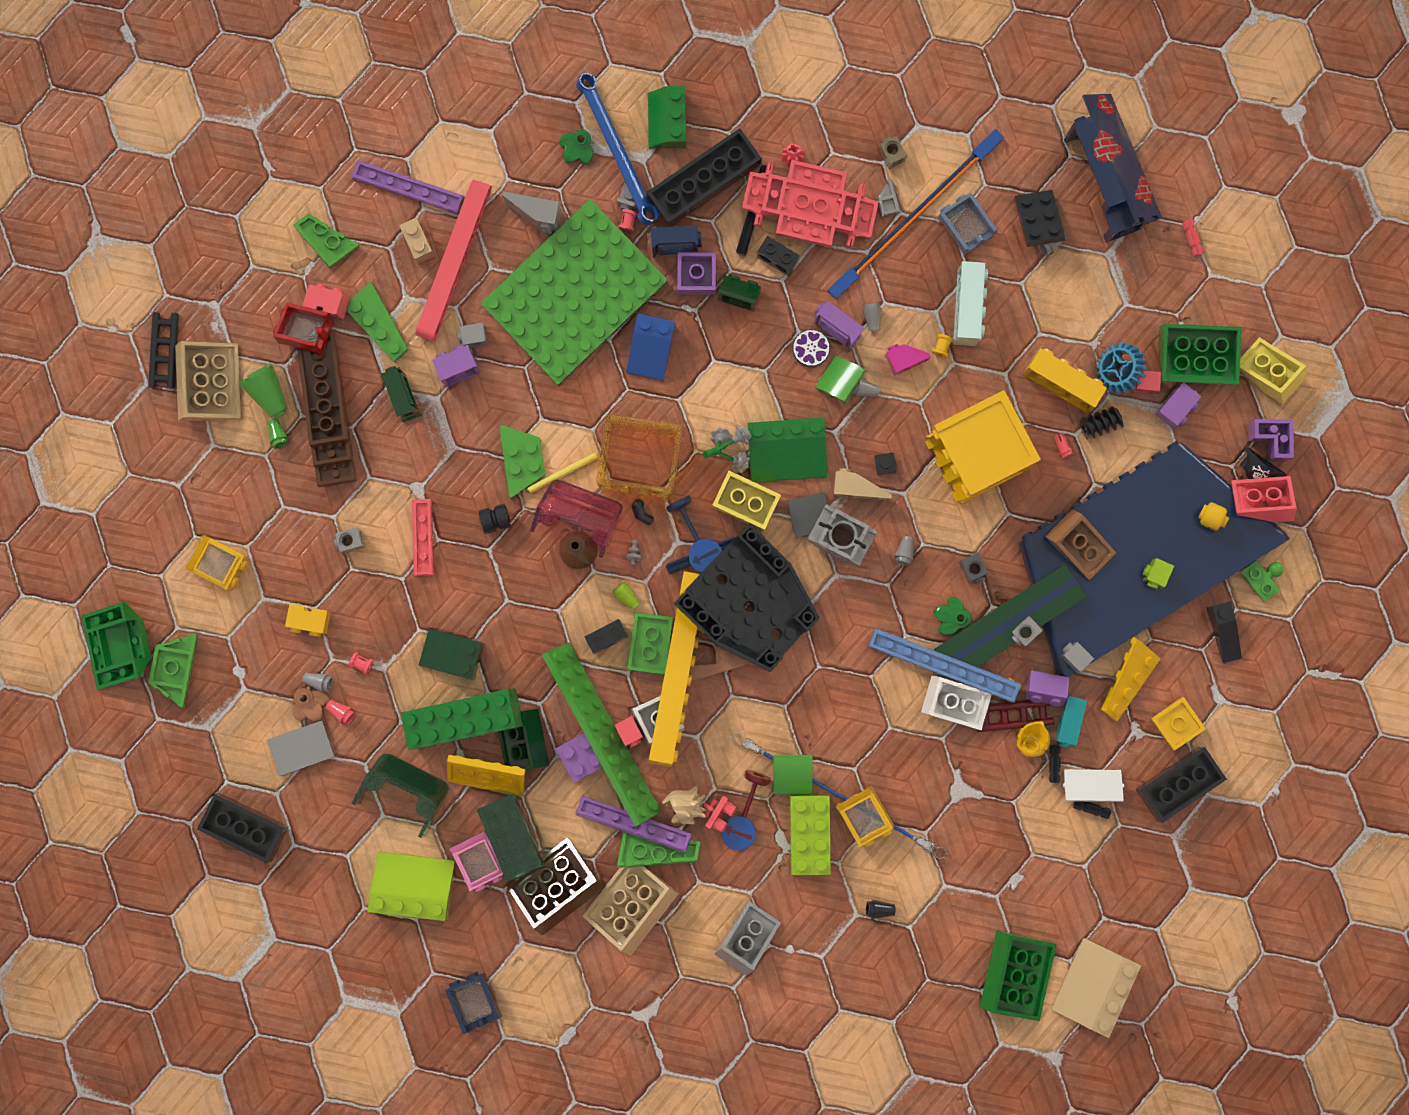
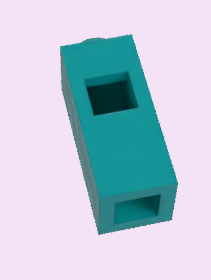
M1068 696L1064 706H1062L1054 740L1059 742V746L1069 749L1071 745L1077 746L1087 700Z

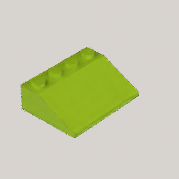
M378 852L367 912L446 921L449 917L455 860Z

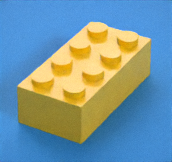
M1040 348L1023 375L1087 414L1091 412L1107 389L1103 386L1104 383L1096 378L1091 379L1082 369L1077 368L1076 370L1071 367L1067 360L1056 358L1052 351Z

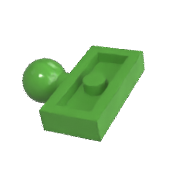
M1255 560L1240 571L1263 602H1266L1280 591L1271 578L1279 577L1283 574L1284 567L1281 563H1271L1266 572L1259 562Z

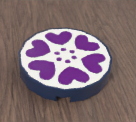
M807 329L795 337L792 352L797 362L801 365L817 367L827 360L830 353V343L822 332L815 329Z

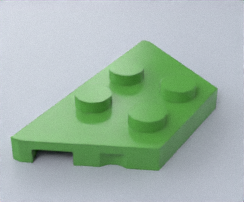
M500 425L509 498H514L518 493L545 476L540 437Z
M191 634L190 636L155 646L148 683L161 691L167 698L177 703L179 707H185L199 634Z

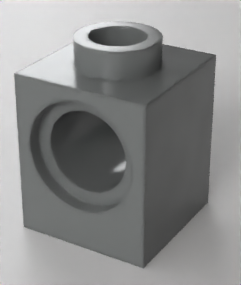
M979 553L959 561L968 583L973 581L976 584L984 580V575L988 574ZM971 564L978 566V574L970 572L969 567Z

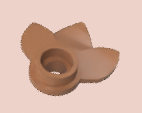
M300 688L294 693L295 705L293 707V715L299 722L305 717L312 721H321L323 716L321 706L327 704L330 699L319 690L310 691L307 688ZM306 695L307 700L301 701L300 696Z

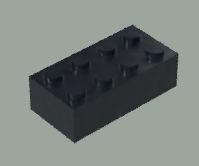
M1199 746L1135 790L1156 821L1163 823L1226 781L1227 778L1207 749Z
M216 793L213 795L197 830L254 858L269 863L272 862L289 826L221 793Z

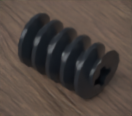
M1113 406L1109 407L1108 411L1103 409L1101 413L1095 412L1094 416L1090 414L1087 416V419L1084 417L1080 419V427L1086 440H1088V435L1095 439V432L1102 436L1103 429L1107 434L1110 433L1109 427H1112L1114 431L1117 430L1116 424H1119L1121 428L1124 427L1119 410Z

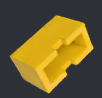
M289 604L285 627L291 628L290 632L302 634V630L309 631L311 636L320 637L321 633L327 634L331 612L312 608L310 612L307 607Z

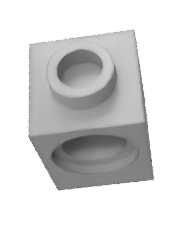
M483 323L460 326L461 332H458L460 344L468 345L469 348L488 345Z
M358 527L335 533L334 545L336 550H339L341 553L344 554L365 548L362 532ZM351 536L353 542L351 545L346 546L344 540L346 537Z
M1027 616L1011 631L1014 634L1011 638L1019 646L1021 644L1027 646L1043 630L1030 616ZM1023 627H1028L1031 630L1028 638H1023L1020 635V630Z
M1070 642L1062 649L1064 653L1061 657L1076 673L1081 672L1094 659L1078 642L1073 644Z

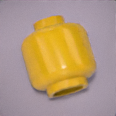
M1213 502L1208 505L1205 504L1198 517L1201 519V525L1213 531L1219 530L1220 527L1224 528L1229 520V517L1226 516L1227 509Z

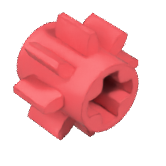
M790 144L787 146V149L783 148L782 162H786L788 167H790L791 160L804 162L805 150H801L799 145Z

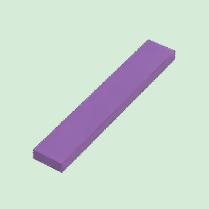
M359 160L351 177L353 180L459 215L465 198L463 195Z
M582 796L576 810V816L682 853L686 852L692 836L691 833L651 819L635 827L627 811Z

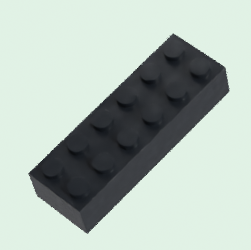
M739 128L647 191V198L656 207L668 227H672L749 174L750 171L752 172L762 163V158Z

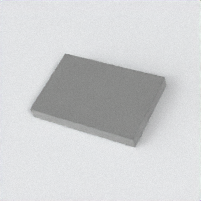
M323 720L267 740L279 776L335 757Z

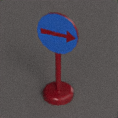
M752 770L745 771V779L752 782L753 785L742 816L730 817L725 821L728 825L724 832H721L724 843L733 850L747 849L755 840V826L746 817L757 785L767 786L771 782V778L762 773Z

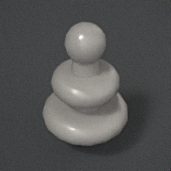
M633 539L631 541L632 547L628 548L630 554L625 556L627 560L631 561V565H635V561L641 560V556L638 555L640 553V549L637 548L638 541Z

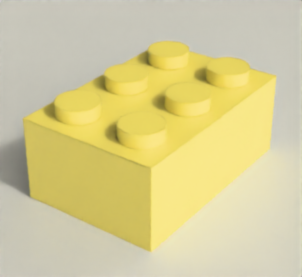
M728 471L712 508L748 525L751 523L755 528L765 532L781 495Z

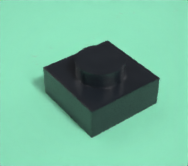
M894 452L874 456L877 475L897 471Z

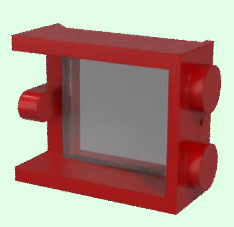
M286 303L285 308L281 310L278 325L273 330V337L279 344L313 351L321 355L334 321L328 312Z

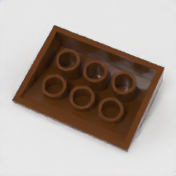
M569 838L563 840L506 884L533 929L542 936L604 889L595 873Z

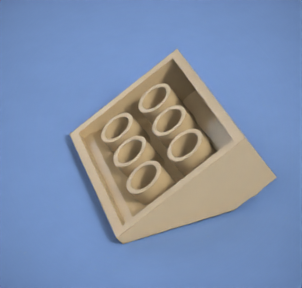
M180 341L175 346L178 421L240 419L238 343Z
M646 866L619 868L582 917L621 952L631 956L679 893Z
M1083 938L1051 1009L1109 1038L1141 965Z

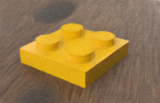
M1184 697L1179 698L1150 718L1172 751H1175L1206 729Z

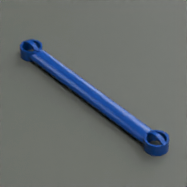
M583 73L576 81L577 89L584 93L639 210L638 219L644 225H652L659 216L658 210L650 204L598 94L595 77L592 74ZM584 79L590 82L591 88L585 87ZM646 210L652 213L653 219L647 218Z

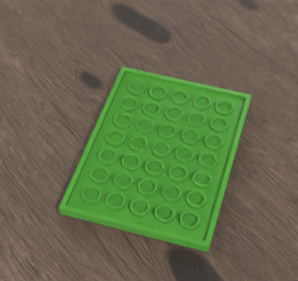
M589 199L486 297L481 304L559 386L654 296L668 280L600 208Z

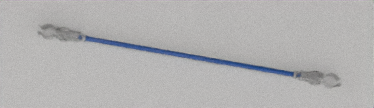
M749 738L744 739L742 743L743 748L773 760V756L765 752L753 740ZM813 779L812 783L816 784L817 786L823 788L824 790L830 792L831 794L839 797L844 801L848 799L845 796L839 794L838 792L830 789L829 787ZM857 804L854 806L883 822L880 816ZM894 825L893 829L911 838L925 851L932 853L933 849L936 848L932 841L912 835Z

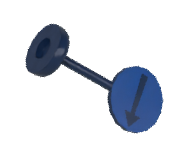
M690 495L668 505L666 509L669 513L680 510L696 541L689 550L690 564L695 570L702 572L719 555L722 549L717 542L711 539H699L684 509L685 506L692 502Z

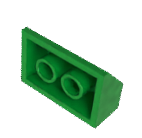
M665 86L648 92L649 149L686 148L685 86Z

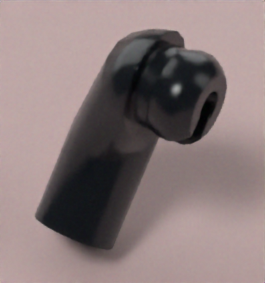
M636 499L632 503L634 517L641 522L651 525L654 517L645 513L644 501Z

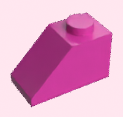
M895 344L889 347L888 352L885 354L894 376L928 361L931 357L929 353L905 344L901 346Z

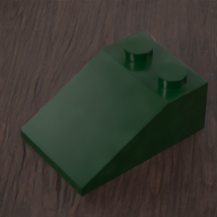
M429 628L419 666L474 680L485 643Z

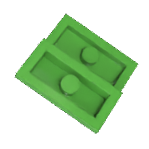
M835 356L815 388L846 404L866 371L850 361Z
M773 755L774 794H812V755Z

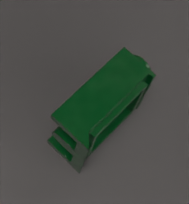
M396 366L385 369V372L381 373L396 416H400L402 422L422 416L423 414L418 410L408 380L405 377L406 374L400 367L396 368Z

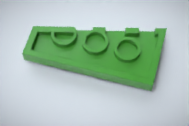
M372 282L368 283L349 301L346 311L382 350L396 362L408 351V348Z
M623 832L617 868L695 863L698 859L700 841L690 840L686 852L682 853Z

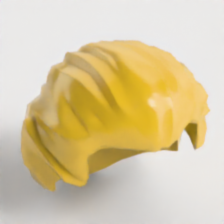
M1042 721L1025 725L1017 735L1018 749L1026 757L1032 758L1043 755L1050 744V734Z

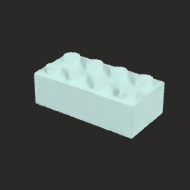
M962 261L958 269L953 345L976 346L984 337L985 326L982 325V321L986 315V307H983V303L987 297V288H984V285L988 279V269H985V263Z

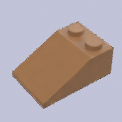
M1073 509L1045 536L1088 580L1116 554L1090 522Z

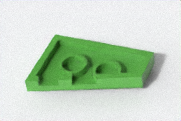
M309 213L293 224L294 228L329 269L360 247L358 243L331 229L327 224Z

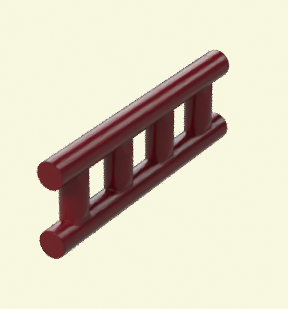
M1031 700L989 704L982 730L976 729L977 733L1023 728L1029 723L1042 721L1044 726L1054 725V718H1047L1046 706L1052 705L1044 702L1034 703ZM1038 707L1040 719L1028 720L1027 708ZM1019 709L1020 721L1009 722L1008 710ZM1000 711L1001 722L990 723L989 712Z

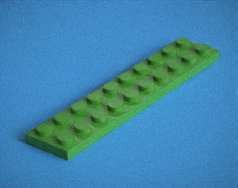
M568 642L542 654L634 826L636 827L660 813L661 810L657 801L654 799L649 786L631 757L630 751L624 745L611 717L607 713L602 700L595 691L570 643Z

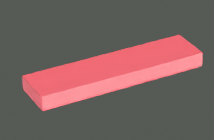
M432 499L412 500L414 576H434Z

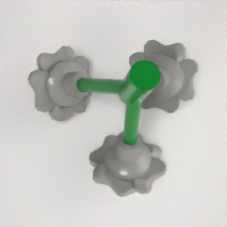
M736 425V435L734 436L729 433L728 429L719 427L711 433L712 437L710 440L714 442L715 447L703 451V457L722 456L733 463L732 468L736 474L742 473L749 468L750 460L747 452H739L737 456H730L721 452V450L739 441L748 446L752 435L746 426L741 428L739 425Z

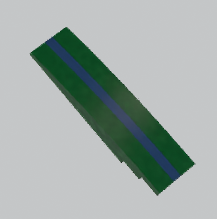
M1064 564L933 650L979 667L1016 643L1011 638L1014 636L1011 631L1027 616H1030L1041 627L1087 597L1067 565ZM1023 627L1020 630V635L1023 638L1031 633L1028 627Z

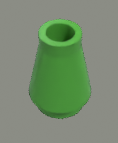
M278 419L269 420L267 424L270 444L275 449L285 447L288 444L287 440L289 438Z

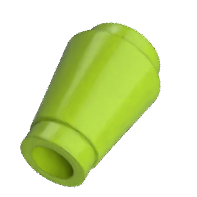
M622 582L613 590L614 597L631 610L640 604L629 584Z

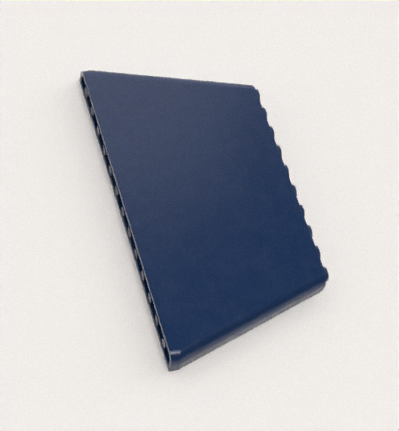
M1175 441L1167 446L1168 451L1162 454L1159 451L1151 456L1152 461L1149 463L1141 462L1135 466L1136 471L1133 473L1125 472L1118 477L1120 481L1117 483L1109 482L1102 487L1104 491L1099 494L1095 491L1086 497L1088 501L1083 504L1079 501L1070 507L1082 514L1116 552L1090 580L1081 574L1045 537L1067 515L1064 511L1054 516V522L1049 524L1046 521L1038 526V532L1033 534L1030 531L1022 536L1023 541L1019 543L1031 585L1066 564L1087 595V597L1042 625L1056 674L1070 677L1076 672L1061 657L1064 653L1062 649L1068 643L1078 642L1094 658L1089 663L1091 664L1290 538L1274 522L1237 515L1231 484L1184 443L1178 444ZM1211 502L1226 508V516L1229 517L1224 528L1220 527L1217 531L1201 525V519L1198 518L1204 505H1208ZM1155 558L1174 566L1166 586L1161 589L1158 588V590L1147 586L1148 583L1143 581L1145 577L1143 571L1146 565H1150L1152 559Z

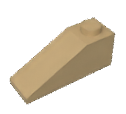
M841 468L835 472L833 496L884 501L892 499L890 493L860 475L851 472V469Z

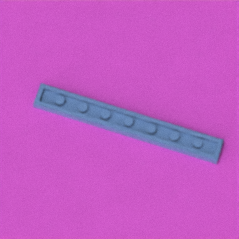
M875 628L869 644L871 648L1013 703L1021 687V684L877 628Z

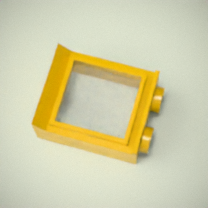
M203 535L185 569L226 590L232 591L240 581L238 577L241 571L244 572L247 568L249 557Z
M872 786L836 805L859 847L864 845L866 848L875 843V838L879 836L884 838L892 833L891 830L894 828V824Z

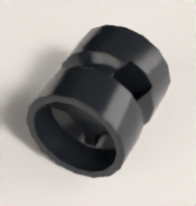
M505 503L495 506L494 510L490 508L479 510V517L485 534L496 532L497 527L499 529L511 527Z

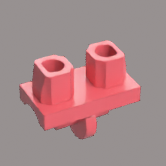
M723 796L719 803L713 799L710 805L707 803L703 804L708 809L704 813L709 818L705 825L707 828L724 832L728 823L720 819L725 812L732 817L737 810V807L730 802L729 798Z

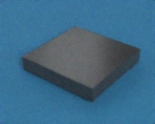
M825 493L787 500L795 538L810 535L824 506L827 504Z

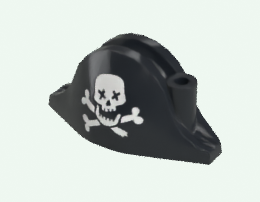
M1247 445L1245 446L1247 456L1240 463V466L1244 468L1248 479L1287 476L1281 469L1261 457Z

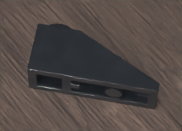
M1231 601L1207 607L1222 663L1241 659L1237 622Z

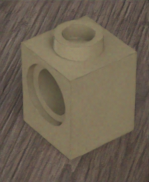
M897 136L893 138L887 137L881 141L878 150L888 169L906 161L907 154ZM894 148L897 153L889 154L887 149Z

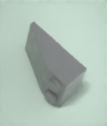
M503 191L502 196L506 205L543 234L552 235L559 229L562 215L559 202Z
M748 901L714 954L747 976L755 969L781 922Z

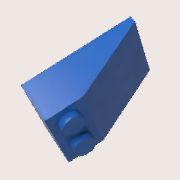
M643 314L637 315L626 373L663 381L675 332V321Z

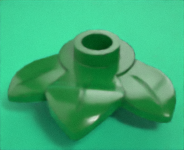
M581 129L577 130L574 134L567 133L561 137L559 144L565 147L563 153L565 163L574 162L578 158L585 165L590 163L593 157V149L590 146L591 135L588 131ZM581 135L585 138L582 143L578 140Z
M949 597L948 606H939L933 611L936 618L942 622L938 630L941 634H954L959 628H965L971 622L970 613L964 609L963 603L954 597ZM960 615H964V621L962 622L958 621Z

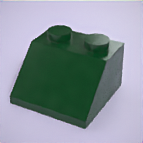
M725 275L718 291V301L754 312L761 292V286H758V283L752 280L742 281L736 275Z

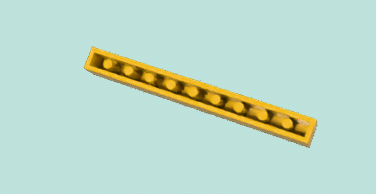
M684 571L680 595L699 574ZM678 608L648 762L672 767V763L677 762L678 751L675 750V746L681 740L682 732L678 731L679 724H684L685 713L682 712V708L688 702L689 694L685 692L686 686L691 685L692 675L689 674L690 667L694 668L696 656H692L693 648L697 649L699 637H696V632L700 630Z

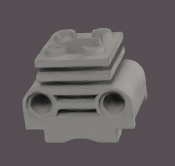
M826 504L807 540L814 544V547L847 564L850 563L859 567L878 531ZM843 527L848 530L851 538L848 546H839L833 541V528Z

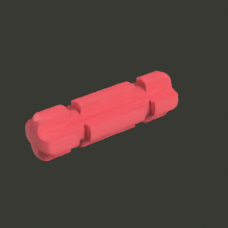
M1188 219L1182 225L1184 230H1186V236L1190 247H1192L1193 256H1199L1204 253L1202 245H1200L1201 241L1196 228L1194 229V221Z

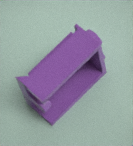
M829 301L824 305L821 303L816 309L814 324L818 323L820 328L845 346L847 344L850 352L862 336L861 332L864 327Z

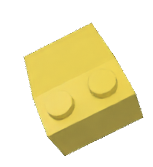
M1260 337L1240 358V371L1266 395L1281 404L1307 378L1306 365Z

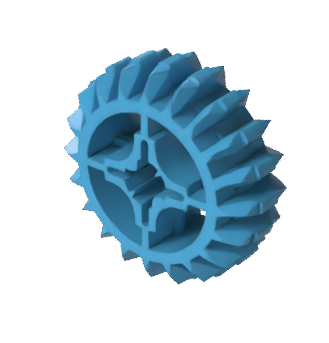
M1120 342L1119 346L1116 343L1113 344L1112 349L1106 347L1107 353H1101L1102 359H1097L1100 365L1095 367L1099 371L1095 375L1104 383L1103 386L1107 388L1106 390L1122 394L1123 391L1129 393L1130 388L1136 389V383L1142 384L1139 379L1140 377H1146L1142 371L1147 370V367L1143 365L1147 361L1142 358L1144 354L1139 351V348L1133 347L1130 343L1125 344L1123 342ZM1129 354L1132 360H1125L1122 358V355ZM1110 376H1117L1120 382H1113Z

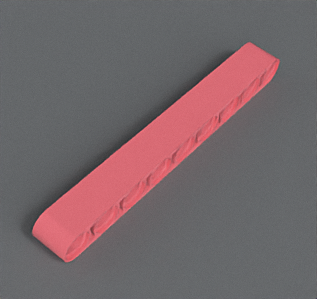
M473 179L469 186L417 325V336L431 341H435L488 202L492 186Z

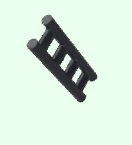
M152 313L148 388H156V382H167V388L175 389V346L178 339V313H171V319H160V313ZM159 326H170V338L159 337ZM158 345H169V356H158ZM157 363L168 364V375H157Z

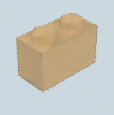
M417 217L399 225L417 264L435 257Z

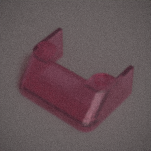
M554 480L537 505L530 531L534 532L539 522L543 525L551 526L555 525L558 520L592 532V540L597 545L602 546L599 557L603 558L615 532L623 506L620 502L562 480Z

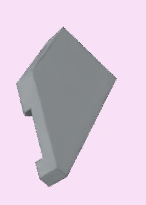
M888 179L877 198L882 218L901 212L892 179Z

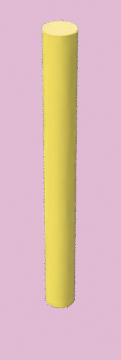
M594 452L527 488L530 494L598 460V457Z

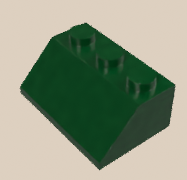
M539 709L521 711L523 727L498 732L504 764L511 767L518 766L521 769H525V771L550 766Z

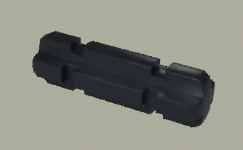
M1050 745L1049 772H1051V775L1049 774V782L1060 783L1061 756L1059 754H1061V747L1059 745Z
M1073 802L1074 809H1082L1084 812L1096 816L1100 815V817L1105 819L1110 818L1111 809L1101 808V806L1090 802Z

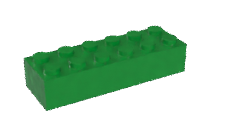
M516 688L401 712L408 751L523 727Z

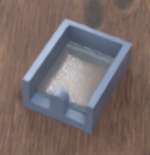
M972 193L967 196L965 194L960 196L955 204L952 206L946 205L940 210L941 213L938 219L961 249L963 256L996 234L997 228Z

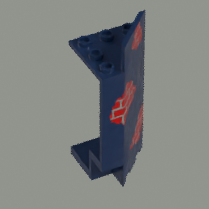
M1112 94L1083 95L1082 98L1090 117L1082 116L1075 119L1070 130L1067 132L1064 142L1067 143L1078 138L1080 139L1105 200L1101 207L1110 227L1103 236L1107 243L1139 231L1144 225L1162 219V216Z

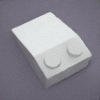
M932 675L921 712L982 730L992 694Z

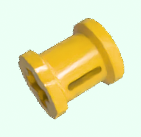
M938 334V341L935 349H932V353L939 357L948 358L949 354L947 352L954 339L944 334Z

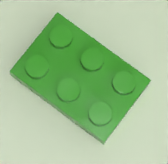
M635 612L627 670L665 675L673 617Z

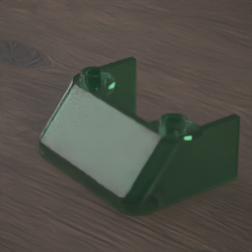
M382 754L366 774L352 804H361L368 790L377 791L387 781L419 797L416 811L420 816L426 818V821L418 837H426L448 794L449 786L447 782L392 754Z

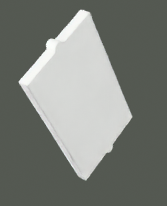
M1064 769L1063 788H1065V801H1124V784H1122L1121 770Z

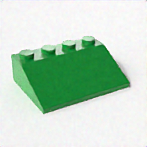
M1163 324L1159 326L1161 382L1239 385L1241 327Z
M824 417L748 423L747 428L752 435L749 440L752 482L827 477Z
M997 930L980 1008L995 1014L1040 1021L1057 944Z

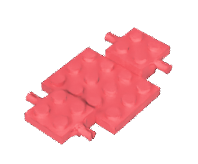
M791 160L787 178L773 175L775 164H771V162H767L765 173L750 171L741 210L756 214L755 226L757 224L758 227L762 226L763 216L779 217L775 235L827 247L832 246L835 231L848 236L846 247L850 246V248H854L855 237L871 239L879 201L871 200L864 196L867 187L865 184H859L857 194L843 191L846 172Z

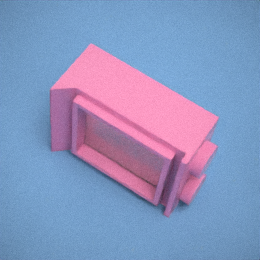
M487 830L449 849L464 877L469 891L475 889L478 892L486 888L485 883L492 880L494 884L504 879L503 874L507 873Z

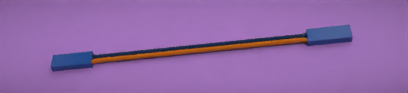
M995 129L972 151L971 157L855 268L851 267L827 291L837 299L860 277L861 271L976 161H981L994 149L1004 137Z

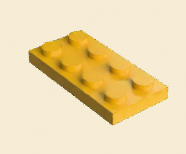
M449 755L447 759V782L523 796L525 790V769H521L518 766L511 767L500 763L484 762L480 759H468L459 755Z

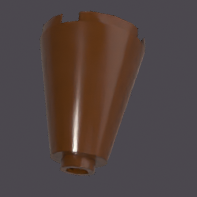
M573 531L567 534L560 543L559 552L561 559L571 568L582 569L588 567L597 557L595 539L584 531ZM579 544L577 549H573L575 545Z

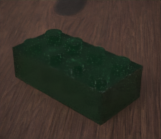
M508 795L477 809L506 882H512L546 867L517 795Z

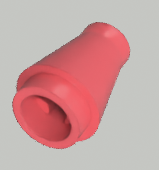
M333 699L326 705L325 709L340 724L348 725L355 717L353 708L338 703Z

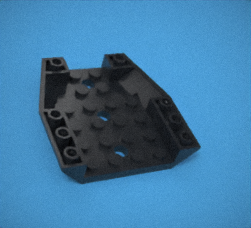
M751 523L719 553L674 602V605L716 646L768 672L775 668L783 659L782 656L819 619L792 564ZM718 575H722L725 578L726 582L724 585H720L717 582ZM745 602L752 604V612H747L744 609ZM773 629L779 631V639L772 637L771 632Z

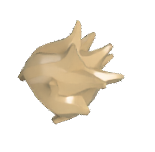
M696 786L687 791H672L663 800L662 804L667 802L666 806L676 812L671 820L673 824L693 825L695 824L693 818L706 817L702 812L708 809L702 808L703 805H700L705 795L700 796V794H697L698 788Z

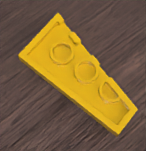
M1135 637L1130 642L1132 646L1129 653H1125L1123 658L1125 662L1121 671L1118 670L1115 676L1116 683L1114 687L1110 688L1101 708L1105 714L1115 721L1119 720L1161 659Z

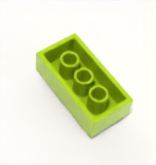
M790 795L791 875H831L829 795Z

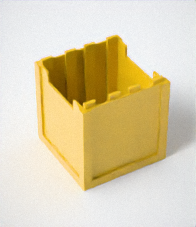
M1004 390L934 425L932 433L926 436L927 440L925 441L928 449H933L937 457L934 461L938 468L942 467L945 474L942 476L946 484L950 482L954 490L952 495L955 501H959L960 504L1028 471L1041 460Z

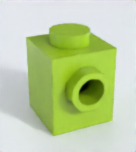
M1158 558L1152 559L1150 565L1147 564L1143 571V575H1145L1143 581L1147 582V586L1156 590L1164 588L1174 566Z

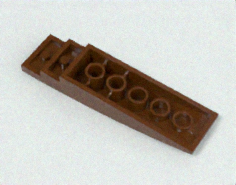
M331 331L321 355L313 351L297 348L308 439L312 451L317 486L319 488L356 481L335 335ZM317 334L296 338L315 342Z

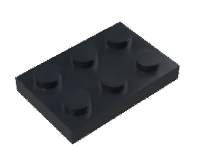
M1053 190L1015 196V204L1027 247L1065 241V234Z

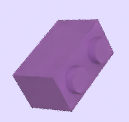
M1183 382L1175 389L1155 415L1171 428H1175L1178 425L1181 427L1188 419L1186 417L1189 411L1193 412L1200 404L1198 400L1201 396Z
M1031 670L1027 678L1025 699L1031 700L1034 703H1049L1056 707L1064 706L1068 698L1070 677Z

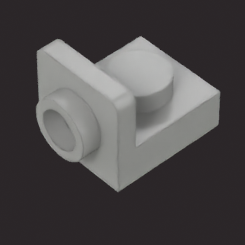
M624 183L620 197L617 199V206L621 210L636 211V203L627 184Z

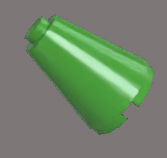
M272 364L249 374L247 379L239 381L240 386L270 417L274 416L277 419L285 414L284 410L287 409Z

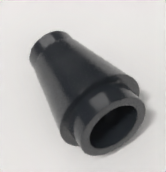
M873 899L866 903V916L871 917V919L895 916V904Z

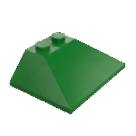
M120 602L81 615L97 690L140 678L151 658L143 619L126 602Z

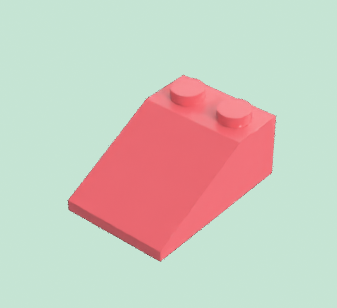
M1291 476L1231 481L1237 515L1270 522L1294 521L1297 507Z

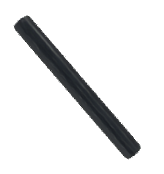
M766 165L760 167L759 173H765ZM750 211L747 212L736 253L745 256L755 226L756 214Z

